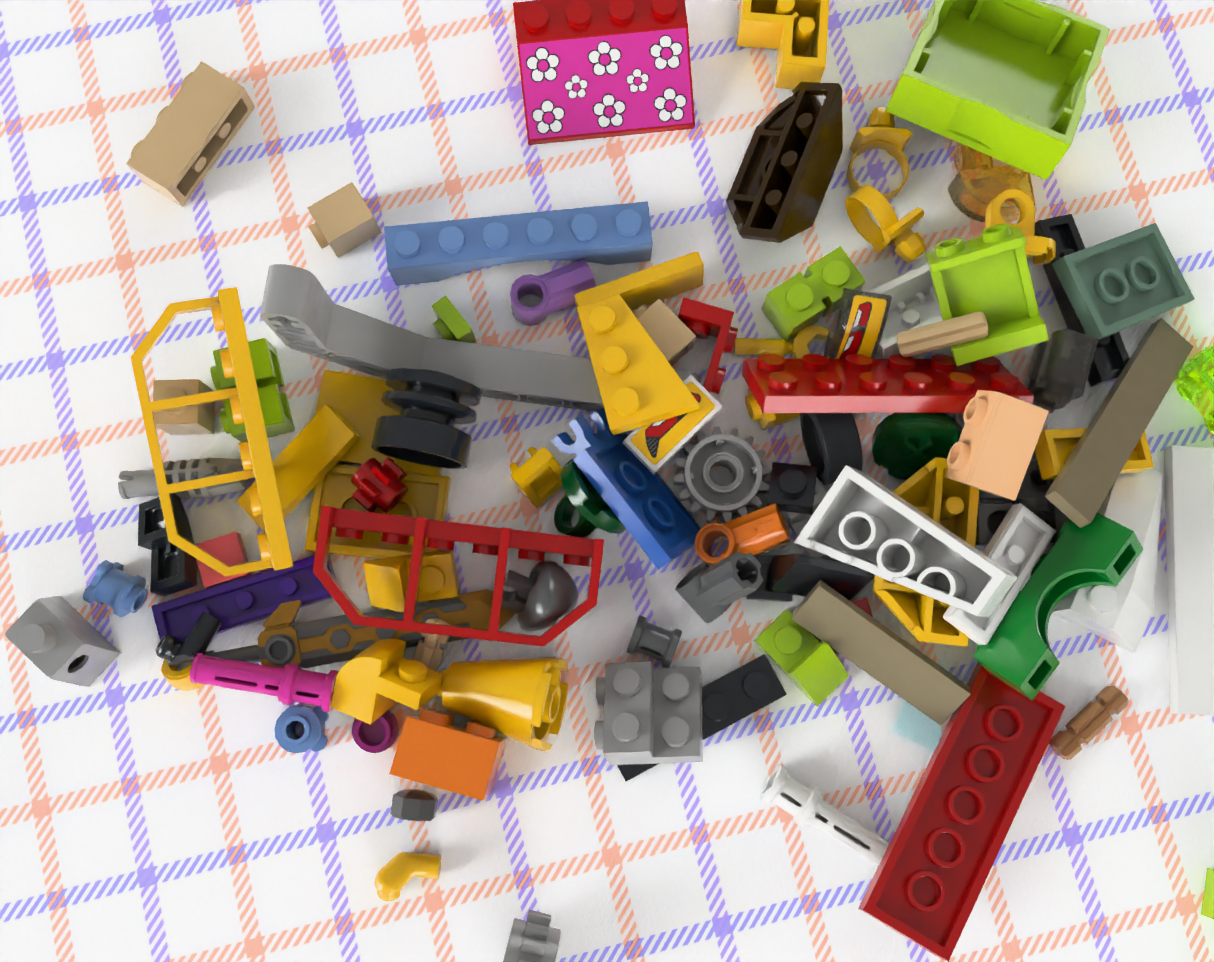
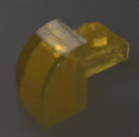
M961 143L955 147L954 164L958 174L947 189L951 200L963 214L971 219L985 223V214L989 202L992 198L1008 189L1024 191L1031 197L1034 205L1036 204L1030 173L1012 165L994 167L991 156ZM1003 202L1000 209L1003 220H1019L1020 211L1017 205L1013 202Z

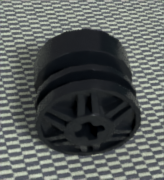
M408 368L389 370L385 384L394 391L383 393L381 401L384 405L400 412V415L377 418L371 448L383 455L415 464L445 469L467 468L472 437L455 428L454 424H471L476 422L477 413L470 406L480 404L482 395L480 388L449 374L433 370Z

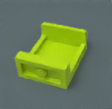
M1009 224L994 225L984 229L980 237L964 242L962 238L945 240L938 243L934 251L925 253L942 320L979 311L984 313L987 320L989 335L986 338L950 346L951 354L957 366L1049 340L1046 324L1039 314L1024 249V246L1027 244L1025 235L1017 225L1010 227Z

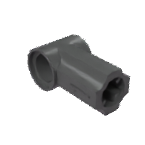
M737 551L710 567L706 563L698 565L678 583L675 590L705 623H710L722 615L733 602L759 588L764 581L760 571L761 564L751 553L742 554Z

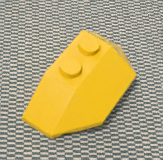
M935 457L892 491L975 548L979 489L945 478L948 470L947 459ZM874 575L872 591L918 641L968 647L969 637L942 618L949 604Z

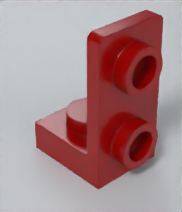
M683 297L678 318L696 335L695 338L708 339L709 336L717 338L703 387L709 393L719 394L726 373L725 368L718 367L723 352L731 354L739 329L731 326L734 312Z

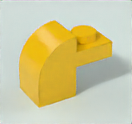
M398 639L379 640L359 653L340 669L334 684L331 708L371 725L394 706L395 701L418 711L441 691L444 675L427 668L422 662L403 658L406 646L405 641Z

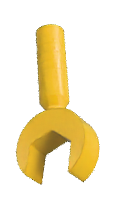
M812 325L799 331L793 342H787L784 339L736 338L733 352L734 355L754 356L762 354L784 356L791 353L792 358H802L804 355L810 354L807 345L814 338L831 342L834 336L828 329Z

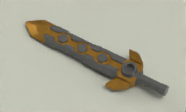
M485 589L459 594L458 597L417 603L415 621L425 622L428 618H439L452 626L489 630L493 591ZM301 600L281 603L263 623V627L266 628L260 632L257 638V645L219 652L211 650L206 651L204 655L249 663L261 662V665L284 668L287 664L290 665L291 663L299 664L302 668H310L351 660L379 640H402L406 642L405 648L417 646L418 641H424L425 637L421 636L420 632L354 625L347 615L307 621L291 626V623L295 622L302 604ZM504 607L501 608L499 630L516 614L515 612ZM388 609L362 613L366 616L403 620L404 612ZM449 636L448 642L468 638Z

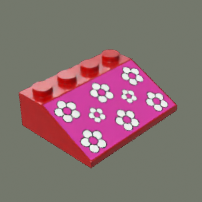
M534 0L513 3L528 145L695 128L685 0Z

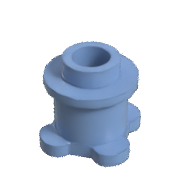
M104 560L97 567L95 576L90 585L85 589L82 598L88 603L93 601L99 604L104 603L113 608L115 615L124 617L130 612L136 613L145 603L148 596V590L145 589L146 579L140 575L132 577L123 572L124 566L119 562L113 564L108 560Z
M290 706L276 720L274 728L275 739L280 747L287 752L302 753L310 749L314 752L321 751L328 743L324 732L325 722L329 719V712L322 711L321 706H316L312 710L302 706ZM299 721L305 728L302 737H299L295 732V726Z

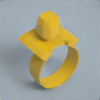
M876 107L868 118V126L857 130L849 147L854 154L849 162L846 176L849 187L853 192L861 186L853 174L852 165L854 159L868 149L878 148L886 150V153L896 159L903 175L899 188L890 193L882 194L889 201L898 195L908 179L910 169L908 159L903 151L913 132L905 128H895L894 115L886 112V107Z
M869 185L861 186L846 197L845 208L851 223L857 232L872 244L874 252L880 253L890 244L894 243L896 246L894 251L904 261L911 263L927 251L926 244L919 232L914 233L911 230L924 216L923 209L916 207L902 219L898 220L889 201L881 192ZM865 206L872 212L880 227L872 220Z

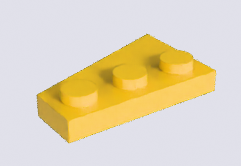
M620 294L577 307L609 428L613 435L700 409L699 403Z

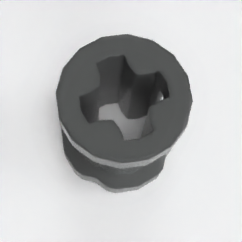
M639 615L626 653L633 655L635 652L662 661V667L669 668L683 630L677 628L673 631L648 623L646 617Z

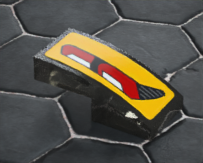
M844 288L836 331L828 330L824 356L831 359H846V356L849 354H862L874 359L886 324L892 295Z

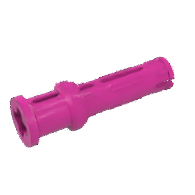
M197 653L190 670V682L276 696L283 705L291 706L293 702L321 706L322 711L331 712L334 684L339 671L330 670L326 674L303 670L296 663L287 664L284 668Z

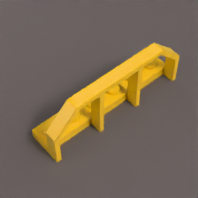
M237 287L217 290L218 296L170 303L130 357L168 541L225 577L272 567L274 571L293 567ZM211 310L215 332L225 331L228 349L219 350L224 377H234L236 388L151 401L143 361L178 314ZM229 399L234 424L244 423L247 441L238 443L244 471L168 484L153 412ZM255 478L256 487L247 490L252 515H262L266 533L257 534L261 559L227 565L178 534L170 493Z

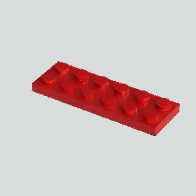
M762 354L758 358H744L742 376L763 413H964L968 402L975 397L977 390L1000 392L1033 404L1034 395L1019 381V378L1013 375L994 356L957 366L953 356L945 354L933 355L931 359L905 358L901 354L890 355L889 359H872L862 354H849L846 356V359L827 358L819 354H806L802 358H784L777 354Z
M977 662L967 683L970 687L971 695L952 714L858 907L860 911L938 958L948 962L1065 709V705L1041 691L1038 692L1033 701L988 672L979 662Z

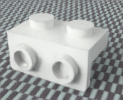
M928 264L917 269H911L902 276L879 287H873L860 295L885 299L887 301L880 331L874 346L883 359H887L890 355L900 352L897 344V334L899 332L943 321Z

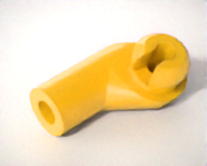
M413 852L398 853L378 871L375 877L374 886L377 889L378 897L387 902L398 899L402 888L413 877L439 879L442 856Z

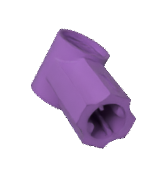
M582 259L539 276L528 274L516 279L510 291L511 309L515 319L523 325L534 326L543 322L548 315L576 305L574 297L576 293L596 287L589 265ZM528 294L536 295L542 300L540 304L534 307H527L519 302L521 297Z

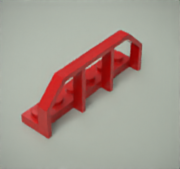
M322 505L313 573L354 625L544 647L597 605L604 539H590L515 530L506 527L498 528L448 522L423 517L398 516ZM332 527L336 528L335 537L363 540L364 531L382 533L381 542L408 545L409 537H414L403 620L363 615L327 569ZM425 539H428L427 548L454 551L455 542L473 544L472 553L498 556L489 630L415 621ZM509 549H517L519 559L545 561V554L551 553L564 555L563 564L590 567L591 560L587 599L541 636L499 631Z

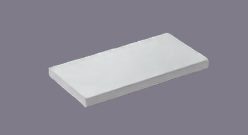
M1171 445L1164 448L1170 713L1214 716V447Z

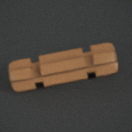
M1106 686L1096 696L1097 701L1094 703L1090 701L1065 725L1066 731L1060 730L1050 739L1049 745L1053 751L1062 759L1071 760L1082 750L1081 744H1088L1113 720L1111 715L1114 713L1118 715L1128 706L1129 700L1116 686Z

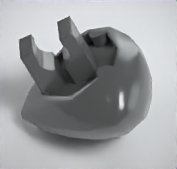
M545 560L537 563L531 569L529 578L510 569L508 570L504 585L515 590L510 592L504 590L502 607L518 614L517 620L522 630L537 631L555 625L570 613L577 605L579 593L574 580L564 567L555 561Z

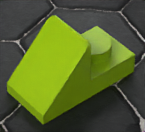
M785 609L753 640L816 707L849 676L830 645L826 641L819 642L808 630L792 620V613L788 609Z

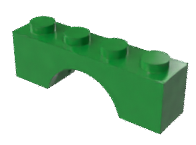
M1098 512L1091 523L1081 528L1068 519L1059 532L1058 541L1048 554H1043L1031 572L1032 576L1022 590L1019 591L987 645L977 644V651L973 657L988 672L1033 701L1060 664L1048 640V623L1054 608L1065 596L1077 589L1093 585L1116 587L1143 551V547L1134 531Z

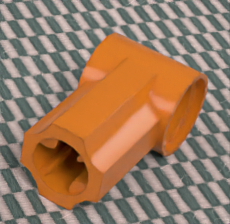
M774 503L723 524H707L697 533L694 543L698 556L708 564L714 565L737 551L742 554L751 553L754 556L789 543L791 540L785 520L778 505ZM719 537H727L729 546L725 554L720 557H713L711 554L713 542Z

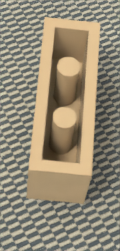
M201 61L194 72L189 73L184 78L180 91L169 106L164 107L159 112L155 125L146 137L135 144L126 165L143 183L183 207L256 106L242 85Z

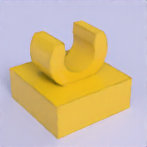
M544 446L540 450L534 447L528 448L527 451L531 457L520 467L514 462L509 465L512 471L510 477L536 508L562 486L560 476L562 467Z

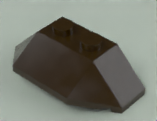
M800 82L792 90L793 95L780 103L756 127L726 199L738 233L743 239L781 243L813 226L843 151L842 87L839 83Z

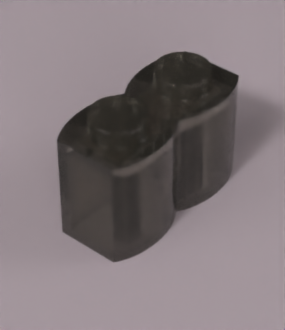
M1060 329L1052 332L1047 342L1039 343L1034 347L1023 383L1034 395L1032 405L1049 411L1048 414H1050L1054 410L1065 407L1071 400L1083 396L1099 342L1097 338L1070 329Z

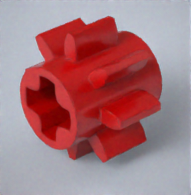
M389 457L382 464L376 458H370L355 472L351 479V483L358 488L352 494V497L369 512H373L379 507L384 513H387L407 493L408 487L401 482L407 476V473Z

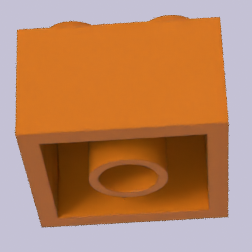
M428 708V710L421 709L420 714L406 716L390 769V775L483 801L492 793L507 738L497 736L498 732L494 728L484 726L474 720L467 722L466 727L454 724L455 715Z

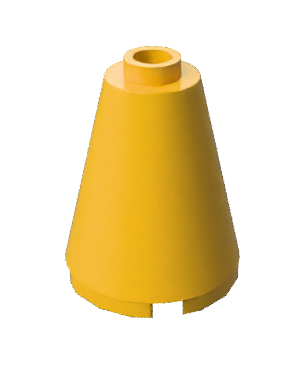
M558 657L452 662L448 669L441 671V674L444 676L441 691L437 695L442 697L444 707L484 726L494 728L495 731L535 750L545 752L553 746V744L546 742L549 733L558 735L564 718L569 684L560 682V670L569 672L568 664L565 659Z

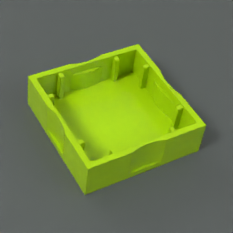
M934 0L885 111L1047 180L1072 145L1086 103L1087 83L1098 68L1111 28L1056 5L1038 0Z

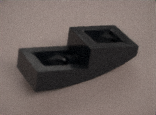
M170 493L178 534L194 543L183 503L178 495ZM157 497L139 504L138 546L152 550L150 593L165 597L197 586L196 558L168 541L160 498Z

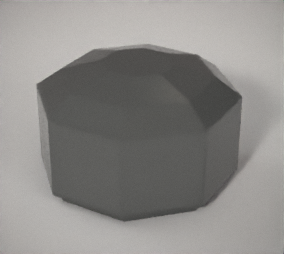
M421 789L400 790L392 797L390 814L392 817L403 820L432 821L436 817L438 798L434 794Z

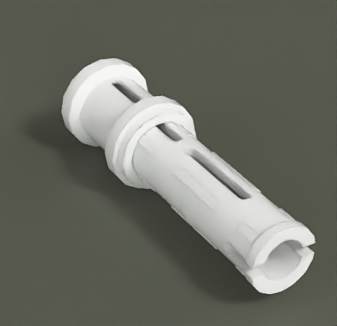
M781 764L774 769L760 793V801L765 804L772 802L791 814L793 822L799 826L811 824L839 842L842 846L850 849L876 867L879 866L890 843L889 841L824 801V795L820 789L815 786L808 788L789 776L787 768Z

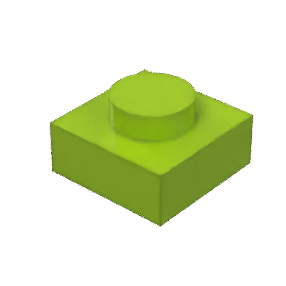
M446 295L431 305L437 318L432 324L442 339L469 343L476 342L472 328Z

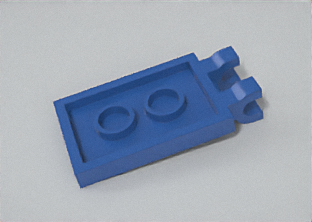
M598 409L590 415L597 425V433L592 431L589 422L583 415L574 418L569 425L574 430L573 433L576 436V441H573L567 432L556 435L551 441L561 452L577 455L573 461L656 568L659 570L694 547L696 535L701 527L682 503L678 501L675 494L657 472L653 475L623 444L624 439L628 436L627 433L612 434L605 409Z

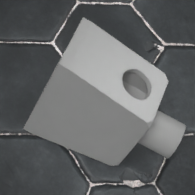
M62 596L37 599L5 632L6 638L47 677L52 680L84 687H90L121 654ZM85 655L84 660L78 664L76 658Z

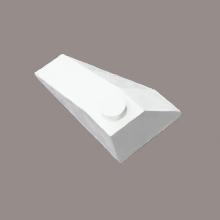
M1152 468L1138 473L1119 474L1097 511L1099 514L1134 531L1143 547V551L1116 587L1093 585L1077 589L1065 596L1052 612L1131 653L1137 651L1153 614L1164 474Z

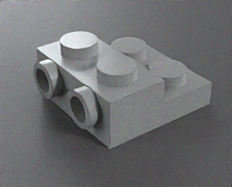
M651 661L605 664V677H597L596 699L598 705H604V720L595 722L594 740L596 749H603V754L610 765L703 762L702 672L700 666L654 668Z

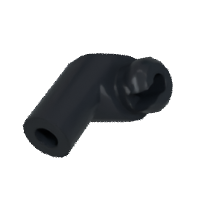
M202 611L189 635L182 637L180 640L170 634L164 635L156 647V655L159 658L166 659L167 664L179 666L194 660L197 653H205L223 621Z

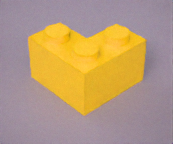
M740 0L736 46L778 49L775 88L794 89L800 82L820 83L826 67L830 0Z

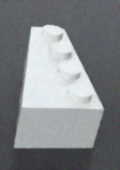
M847 465L794 541L798 545L813 549L833 559L853 565L878 577L898 583L976 616L990 617L1018 578L863 471Z

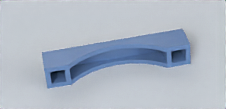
M648 201L384 226L387 269L396 286L439 282L475 269L517 262L544 260L579 261L582 259L585 262L604 265L651 261L653 246Z

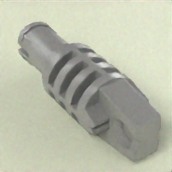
M207 457L201 460L196 458L188 461L164 462L168 484L244 471L241 459ZM154 469L120 471L118 478L120 480H127L118 482V491L123 499L159 495ZM247 479L176 492L175 494L181 500L220 496L245 490Z

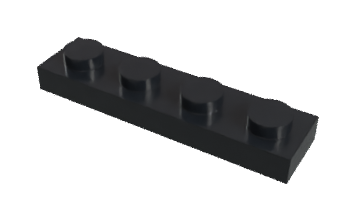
M1072 214L1038 220L1035 223L1034 236L1051 238L1056 242L1055 258L1050 263L1043 264V268L1090 387L1115 381L1130 359L1120 333L1117 332L1090 343L1052 266V263L1060 258L1085 249Z
M765 654L702 687L703 740L787 695ZM660 763L617 766L625 782Z

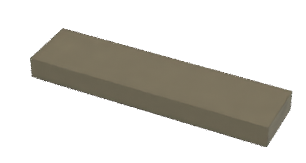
M819 580L792 613V620L820 640L826 641L831 648L940 726L971 695L970 687L822 580Z

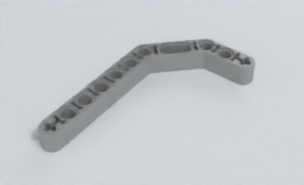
M273 264L269 266L260 318L291 349L386 379L387 372L391 369H426L446 373L480 388L482 392L481 397L593 412L604 408L590 358L426 337L335 304L316 276L306 269L287 264ZM675 370L682 381L692 375L701 384V377L692 372Z

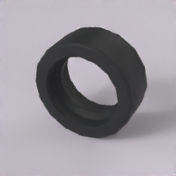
M800 413V427L805 450L811 466H818L817 478L824 485L834 483L846 465L862 471L863 454L861 441L852 413Z

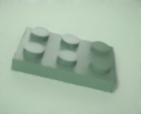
M1156 223L1066 255L1052 263L1090 343L1195 300Z

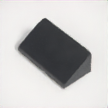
M803 554L776 555L772 561L769 586L772 591L806 597L819 580H822L850 601L874 579V574L850 564Z

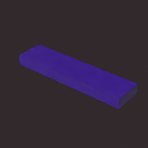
M313 555L294 561L293 567L276 571L271 568L155 604L151 608L159 639L161 640L164 635L170 634L180 640L182 637L189 635L202 611L223 621L216 633L219 634L267 619L281 603L301 600L300 608L333 597L313 573L315 557ZM329 555L327 569L336 579Z

